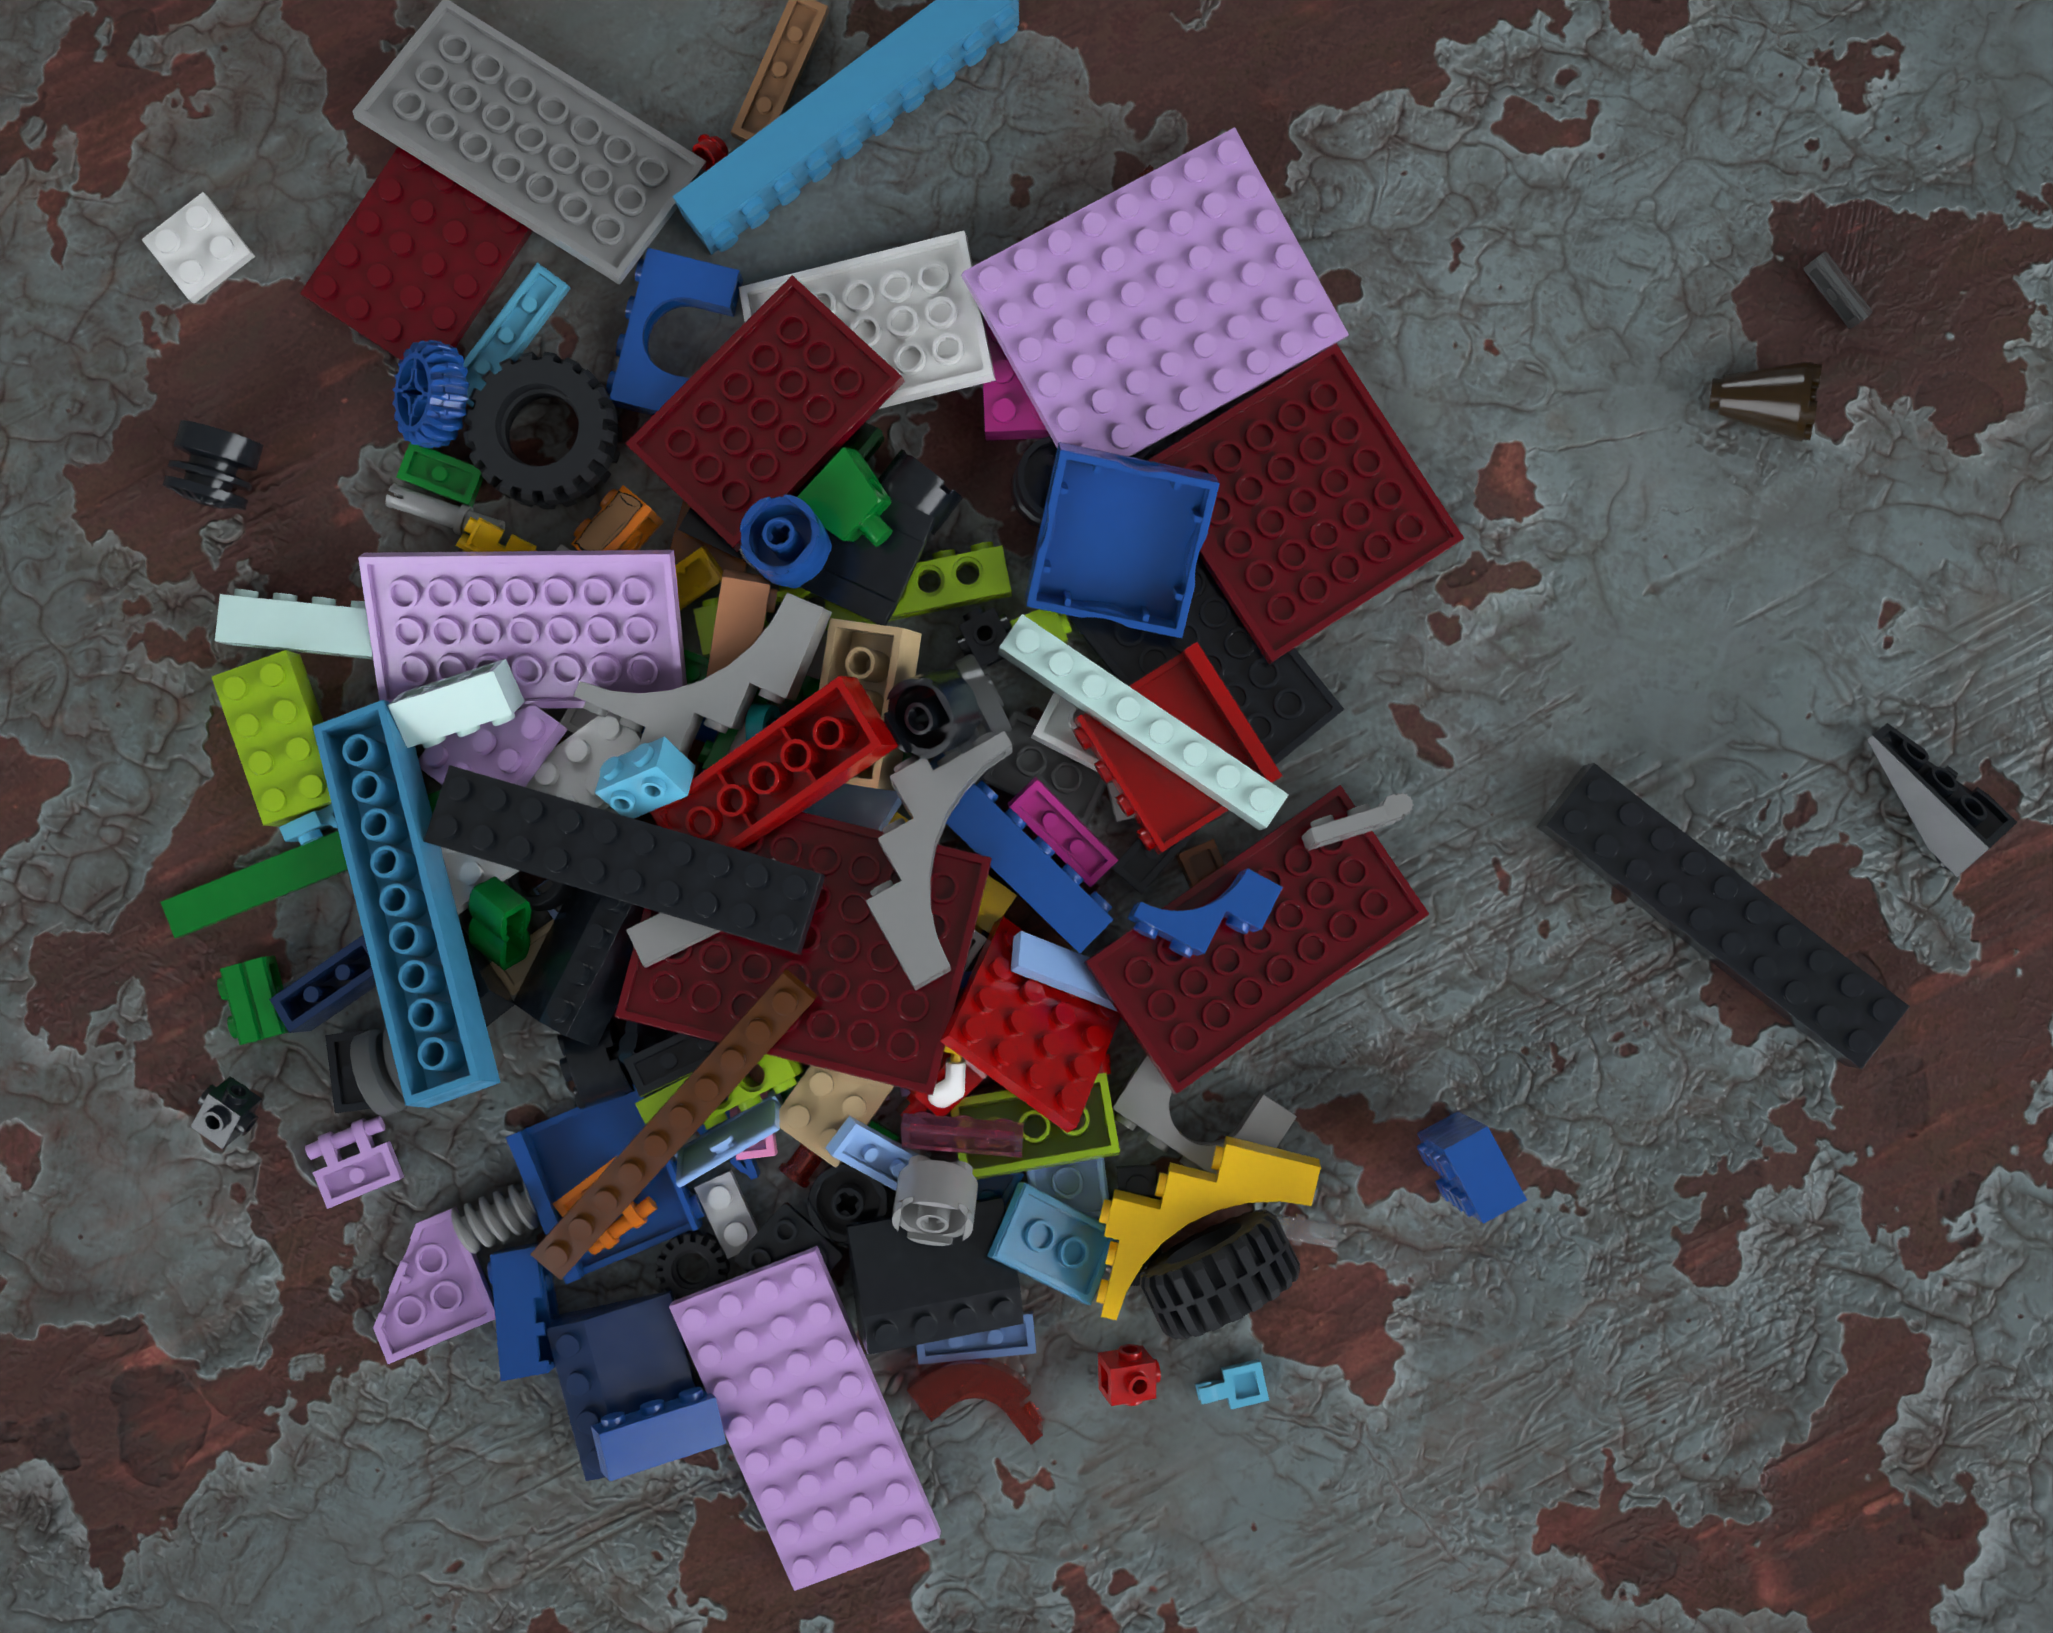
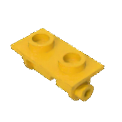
M472 517L469 518L464 531L470 535L463 532L456 544L457 547L463 549L462 552L537 551L536 545L514 534L510 536L506 546L500 544L499 541L505 530L481 517L478 520Z

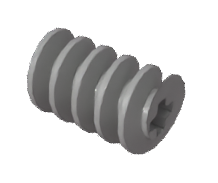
M524 1181L523 1192L521 1193L513 1184L508 1186L509 1198L507 1199L498 1190L493 1192L494 1204L492 1205L489 1204L484 1196L478 1198V1211L469 1202L465 1203V1216L463 1217L454 1208L452 1209L451 1217L454 1230L463 1246L473 1254L479 1252L482 1244L489 1248L496 1244L497 1238L504 1242L510 1239L511 1231L515 1235H521L525 1232L526 1226L530 1229L539 1227L540 1220Z

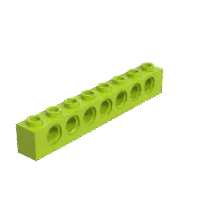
M991 541L982 542L970 546L971 552L957 555L954 549L939 551L932 554L933 560L917 563L888 622L1011 597L1012 590L1002 545L994 547ZM962 567H975L979 571L977 581L970 585L962 584L957 579V573ZM929 573L935 574L941 579L939 588L931 593L924 592L919 588L921 577ZM779 585L780 591L777 592L775 605H781L787 593L806 601L819 596L800 587L789 588ZM719 597L702 601L703 607L693 609L702 654L706 658H710ZM822 598L825 601V609L832 612L830 618L877 624ZM765 616L764 627H767L770 623H768ZM828 621V624H827V626H826L825 631H828L829 621Z

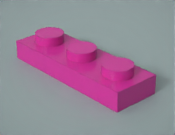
M1036 776L1008 802L1009 808L1039 835L1066 864L1070 865L1089 887L1094 885L1119 861L1117 856Z

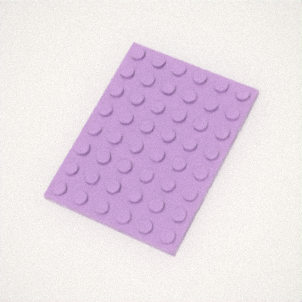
M1235 127L963 271L961 275L1057 448L1058 443L1062 442L1130 457L1338 343L1349 335Z

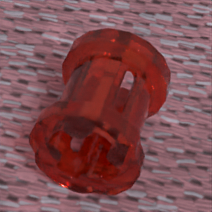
M800 1143V1146L788 1162L781 1163L778 1168L793 1182L803 1188H807L810 1184L808 1179L819 1164L825 1160Z

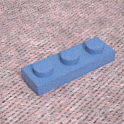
M1033 1311L1023 1312L1024 1324L917 1345L918 1365L1035 1354L1036 1341Z

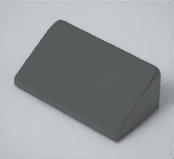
M1823 252L1804 267L1805 273L1848 328H1853L1872 314L1871 308L1827 252Z

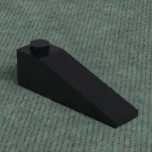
M1885 724L1867 739L1927 848L1935 855L1937 862L1943 868L1950 870L1956 877L1989 850L2017 823L2012 816L1982 789L1976 787L1971 791L1956 780L1958 772L1948 765L1942 768L1928 761L1929 756L1924 748L1890 724Z

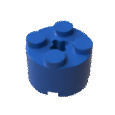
M783 495L784 497L775 498L769 496L760 499L748 509L741 521L740 545L742 553L769 582L789 588L801 587L822 570L832 548L828 532L813 510L803 500L795 496Z

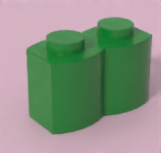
M496 876L479 883L472 889L469 896V912L473 917L469 924V941L473 947L505 971L525 959L528 954L530 935L526 929L531 918V906L525 898Z

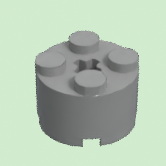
M922 1155L911 1157L908 1165L900 1171L898 1176L892 1215L894 1228L898 1231L899 1226L908 1231V1239L932 1246L951 1245L953 1238L963 1235V1240L968 1238L973 1231L978 1182L972 1174L973 1167L963 1161L950 1163L931 1160Z

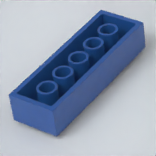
M943 753L937 755L930 762L933 770L939 767L937 762L945 757ZM982 780L977 785L973 784L964 793L946 824L977 854L991 857L990 867L1080 954L1113 921V918L1108 914L1112 906L1096 891L1089 896L1079 886L1084 879L1070 865L1066 864L1061 869L1051 859L1055 851L1039 835L1033 841L1022 830L1027 824L1011 808L1004 813L995 804L999 799L998 795Z

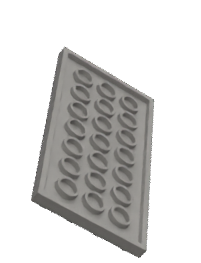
M442 0L353 110L355 120L619 285L678 208L673 196L702 175L707 167V161L450 0Z

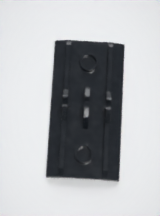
M821 466L793 496L797 497L822 471L824 466ZM891 497V504L879 516L893 530L884 543L875 547L864 534L854 542L843 541L827 530L832 544L828 559L822 570L800 587L884 626L887 625L899 603L936 520L935 517ZM690 507L678 528L679 531L745 561L740 550L736 552Z

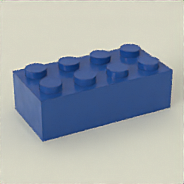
M1457 1111L1417 1133L1422 1143L1416 1147L1427 1167L1431 1166L1434 1171L1438 1172L1440 1178L1435 1183L1446 1202L1450 1201L1453 1207L1457 1206L1460 1212L1464 1211L1468 1218L1473 1216L1484 1224L1527 1201L1487 1125Z

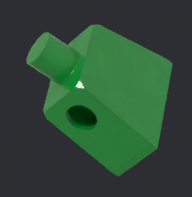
M843 447L797 496V498L803 500L813 510L824 525V528L843 541L854 542L864 534L875 547H878L892 534L893 530L879 517L891 504V499L856 449Z

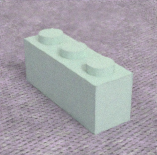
M505 658L402 692L387 706L407 748L422 744L424 748H429L443 742L446 739L445 736L457 733L458 737L472 734L481 728V724L492 722L493 726L504 724L515 718L514 712L525 701Z

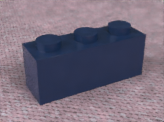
M364 934L269 999L289 1033L312 1031L376 987Z

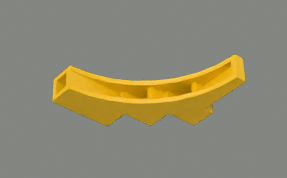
M1226 1136L1223 1147L1216 1145L1212 1158L1211 1169L1217 1170V1174L1170 1162L1168 1173L1160 1172L1156 1185L1155 1196L1161 1197V1200L1114 1189L1112 1201L1104 1199L1099 1218L1100 1223L1106 1224L1104 1236L1118 1240V1242L1110 1241L1105 1264L1112 1266L1109 1280L1101 1278L1096 1302L1103 1304L1101 1317L1117 1321L1126 1292L1142 1265L1164 1241L1189 1223L1217 1210L1246 1203L1280 1201L1312 1206L1321 1170L1319 1159Z

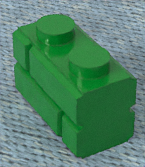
M276 956L260 957L220 969L222 977L217 980L218 991L224 1001L228 1000L231 1016L227 1018V1025L231 1036L234 1039L238 1038L239 1045L289 1033L269 1000L284 990Z

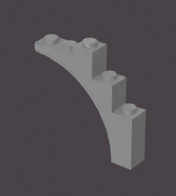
M787 593L773 620L754 644L728 666L701 681L673 690L648 693L612 691L579 681L574 697L586 701L583 708L592 713L606 717L609 711L621 716L619 724L642 733L645 727L640 739L641 743H650L665 736L681 753L688 757L704 717L706 719L703 725L726 734L728 727L741 730L759 687L761 688L759 696L778 704L782 703L783 698L796 701L832 612Z
M993 731L982 735L972 743L974 748L961 755L958 751L946 755L937 762L939 767L934 770L927 759L921 758L916 760L915 757H911L894 767L896 773L890 775L891 784L911 820L905 823L904 819L901 818L888 824L882 829L884 835L880 836L878 841L900 882L893 884L889 880L870 891L872 897L866 900V903L915 991L951 971L950 964L937 937L931 911V875L935 852L946 822L964 793L989 768L1012 753V743L1005 731L996 736Z

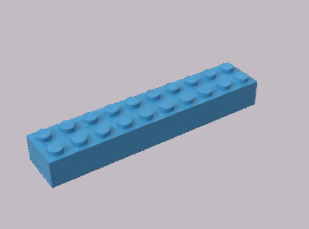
M1019 0L933 1L676 193L673 198L684 220L711 255L718 250L720 252L728 250L738 241L740 233L748 227L755 229L762 225L769 218L771 210L779 204L785 206L794 201L801 193L800 189L811 180L814 183L822 180L830 173L831 165L842 157L849 159L862 148V142L871 135L879 136L885 133L893 125L894 118L904 111L910 113L917 109L924 102V96L934 88L941 90L949 85L956 77L955 73L966 64L971 67L981 61L987 53L986 49L997 41L1000 44L1008 41L1018 30Z
M381 700L313 726L405 1105L430 1108L501 1082L442 850L439 846L424 842L432 818V811L415 746L407 748L387 706L390 702Z

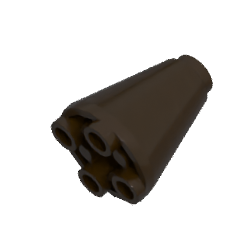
M1800 362L1723 375V379L1713 378L1709 410H1718V414L1793 441L1802 442L1803 440H1810L1816 417V395L1820 384L1822 364Z

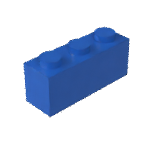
M694 1387L681 1391L678 1394L679 1398L664 1402L662 1399L651 1400L641 1404L638 1411L626 1415L625 1412L620 1411L603 1416L601 1423L591 1425L602 1474L609 1481H613L726 1444L716 1397L712 1393L707 1394L706 1390H702L701 1387Z

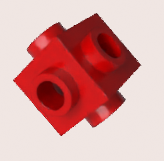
M1126 1344L1120 1346L1117 1350L1098 1353L1099 1390L1111 1406L1122 1404L1136 1406L1145 1400L1156 1399V1383H1159L1161 1380L1160 1366L1157 1359H1153L1143 1345Z

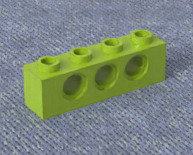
M765 1054L757 1063L764 1071L763 1082L754 1081L750 1073H748L729 1094L728 1100H724L703 1123L706 1130L727 1120L728 1117L725 1112L736 1106L743 1112L763 1102L759 1094L773 1088L777 1095L795 1086L797 1082L794 1077L805 1071L802 1063ZM688 1077L635 1103L645 1125Z

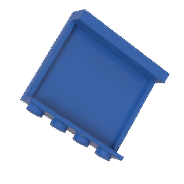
M632 1084L635 1091L627 1095L582 1110L579 1107L573 1108L506 1137L545 1235L562 1218L553 1206V1203L622 1152L645 1126L635 1103L656 1093V1091L640 1097L635 1085ZM675 1156L668 1161L633 1200L638 1204L649 1196L655 1201L658 1209L647 1216L648 1221L638 1229L631 1228L619 1237L620 1242L609 1250L605 1248L597 1255H592L588 1250L563 1277L565 1284L581 1279L585 1274L690 1230H698L703 1225L701 1218L705 1216V1211L698 1195L692 1196L687 1184L680 1188L676 1184L677 1158Z

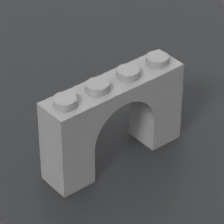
M1144 1053L1112 1102V1108L1117 1112L1114 1119L1132 1131L1138 1125L1150 1133L1146 1140L1166 1153L1171 1147L1183 1155L1179 1162L1184 1166L1199 1170L1204 1169L1207 1172L1217 1174V1170L1211 1169L1212 1158L1216 1145L1223 1147L1225 1137L1210 1142L1196 1141L1183 1135L1174 1126L1169 1111L1172 1091L1147 1054ZM1259 1092L1240 1123L1227 1136L1277 1148L1297 1116Z

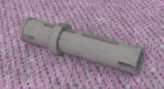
M393 483L388 491L403 499L386 495V507L453 528L454 533L462 535L463 532L467 533L464 531V528L470 517L476 520L481 517L505 530V521L474 512L471 506L463 504L459 507L402 487L396 483Z

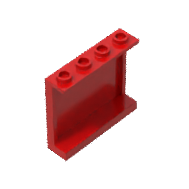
M1198 642L1129 686L1271 783L1282 777V774ZM1081 714L1074 720L1077 726L1073 730L1076 739L1084 750L1091 748L1099 760L1094 763V766L1102 780L1106 784L1112 781L1120 794L1115 799L1126 817L1132 814L1135 816L1136 821L1141 827L1136 831L1137 835L1148 851L1154 848L1157 854H1160L1228 811L1227 808L1088 714Z

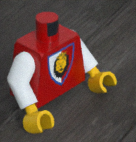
M945 1045L933 1096L909 1090L910 1094L895 1110L912 1126L927 1109L931 1110L938 1118H944L987 1075Z

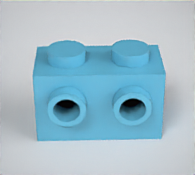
M664 736L650 743H643L636 749L623 755L614 756L606 760L600 768V777L595 793L619 815L634 819L687 797L696 766Z

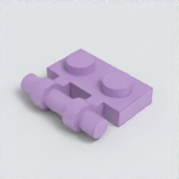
M381 1116L370 1120L365 1118L352 1122L350 1128L335 1134L331 1131L320 1135L318 1141L305 1146L310 1160L323 1156L327 1167L313 1172L327 1209L404 1178L391 1142L388 1141L375 1147L373 1135L385 1130V1124ZM356 1142L360 1153L343 1160L340 1148Z

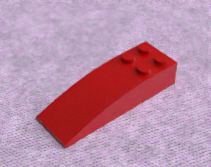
M839 675L692 779L687 797L655 809L650 813L660 827L742 850L845 784L899 745L858 678Z

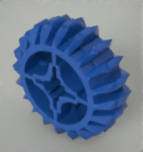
M442 341L413 342L410 349H406L403 353L404 359L398 362L399 371L394 375L396 384L395 388L392 389L395 392L392 405L395 406L396 410L394 419L398 421V431L403 433L405 441L423 448L448 446L451 440H456L458 430L463 428L462 419L463 416L467 415L466 403L470 400L467 397V389L470 384L466 381L468 370L463 366L464 358L462 355H459L456 347L443 344Z

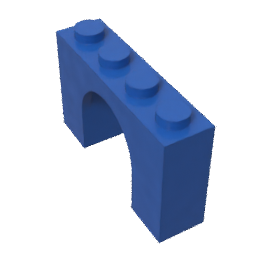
M647 248L645 259L640 258L636 267L635 281L639 282L636 296H630L626 306L625 317L629 319L626 334L621 333L617 341L616 356L620 357L616 372H610L606 391L610 394V399L616 407L653 416L690 379L667 373L654 365L649 353L651 331L664 314L681 307H694L734 317L740 296L739 287L743 284V278L739 270Z

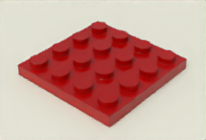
M1002 916L994 922L940 1042L1068 1133L1075 1129L1079 1123L1121 1016L1117 1011L1011 972L1013 936L1023 930Z

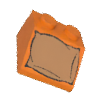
M622 485L618 491L612 489L606 494L599 505L602 509L592 520L587 518L577 527L573 534L576 538L571 544L578 551L640 550L664 521L646 503Z

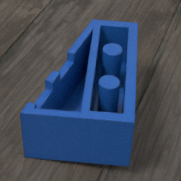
M540 1242L500 1249L490 1255V1261L487 1265L488 1278L493 1286L501 1381L549 1373L556 1367L546 1328L560 1315L553 1275L530 1255Z

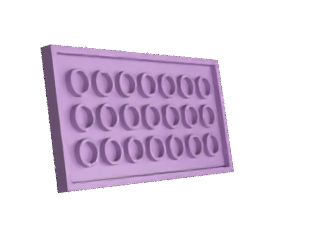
M674 550L363 553L358 557L379 701L386 700L391 703L402 692L505 658L525 701L519 708L533 705L538 708H583L586 701L574 697L579 681L612 691L631 693L668 691L687 685Z
M818 1246L672 1301L669 1306L707 1394L712 1393L716 1397L723 1431L794 1591L940 1538V1527Z

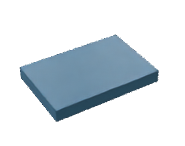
M1018 1182L987 1256L1083 1304L1091 1305L1107 1267L1105 1261L1110 1241L1117 1242V1239L1104 1236L1106 1224L1100 1223L1099 1220L1026 1183Z

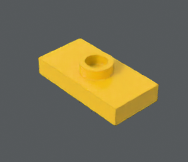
M705 545L675 565L680 611L722 581L723 570Z

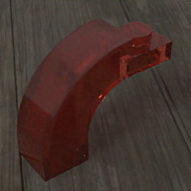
M983 1358L936 1363L908 1383L907 1392L931 1422L952 1405L962 1400L976 1398L990 1401L999 1406L1030 1445L1043 1436V1426L1041 1425V1422L1044 1421L1043 1415L1032 1401L1026 1404L1023 1402L1031 1394V1385L1017 1371L999 1361Z

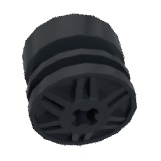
M181 420L173 446L189 454V461L169 460L167 467L185 474L184 479L165 475L162 486L173 490L182 498L217 509L246 510L248 500L232 494L231 491L232 488L251 491L252 484L237 477V470L256 471L264 445L219 428Z

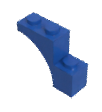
M1247 868L1238 873L1235 880L1221 896L1204 907L1185 911H1170L1139 902L1134 904L1127 919L1136 923L1133 929L1138 933L1154 940L1158 935L1171 942L1169 948L1172 951L1186 958H1191L1192 954L1196 956L1205 954L1223 917L1227 918L1225 924L1228 927L1242 934H1247L1248 931L1256 932L1262 930L1283 887Z

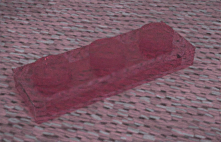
M927 1112L903 1113L901 1124L902 1148L1022 1158L1024 1123L1014 1122L1009 1119H997L995 1121L974 1119L966 1115L945 1117L934 1116Z

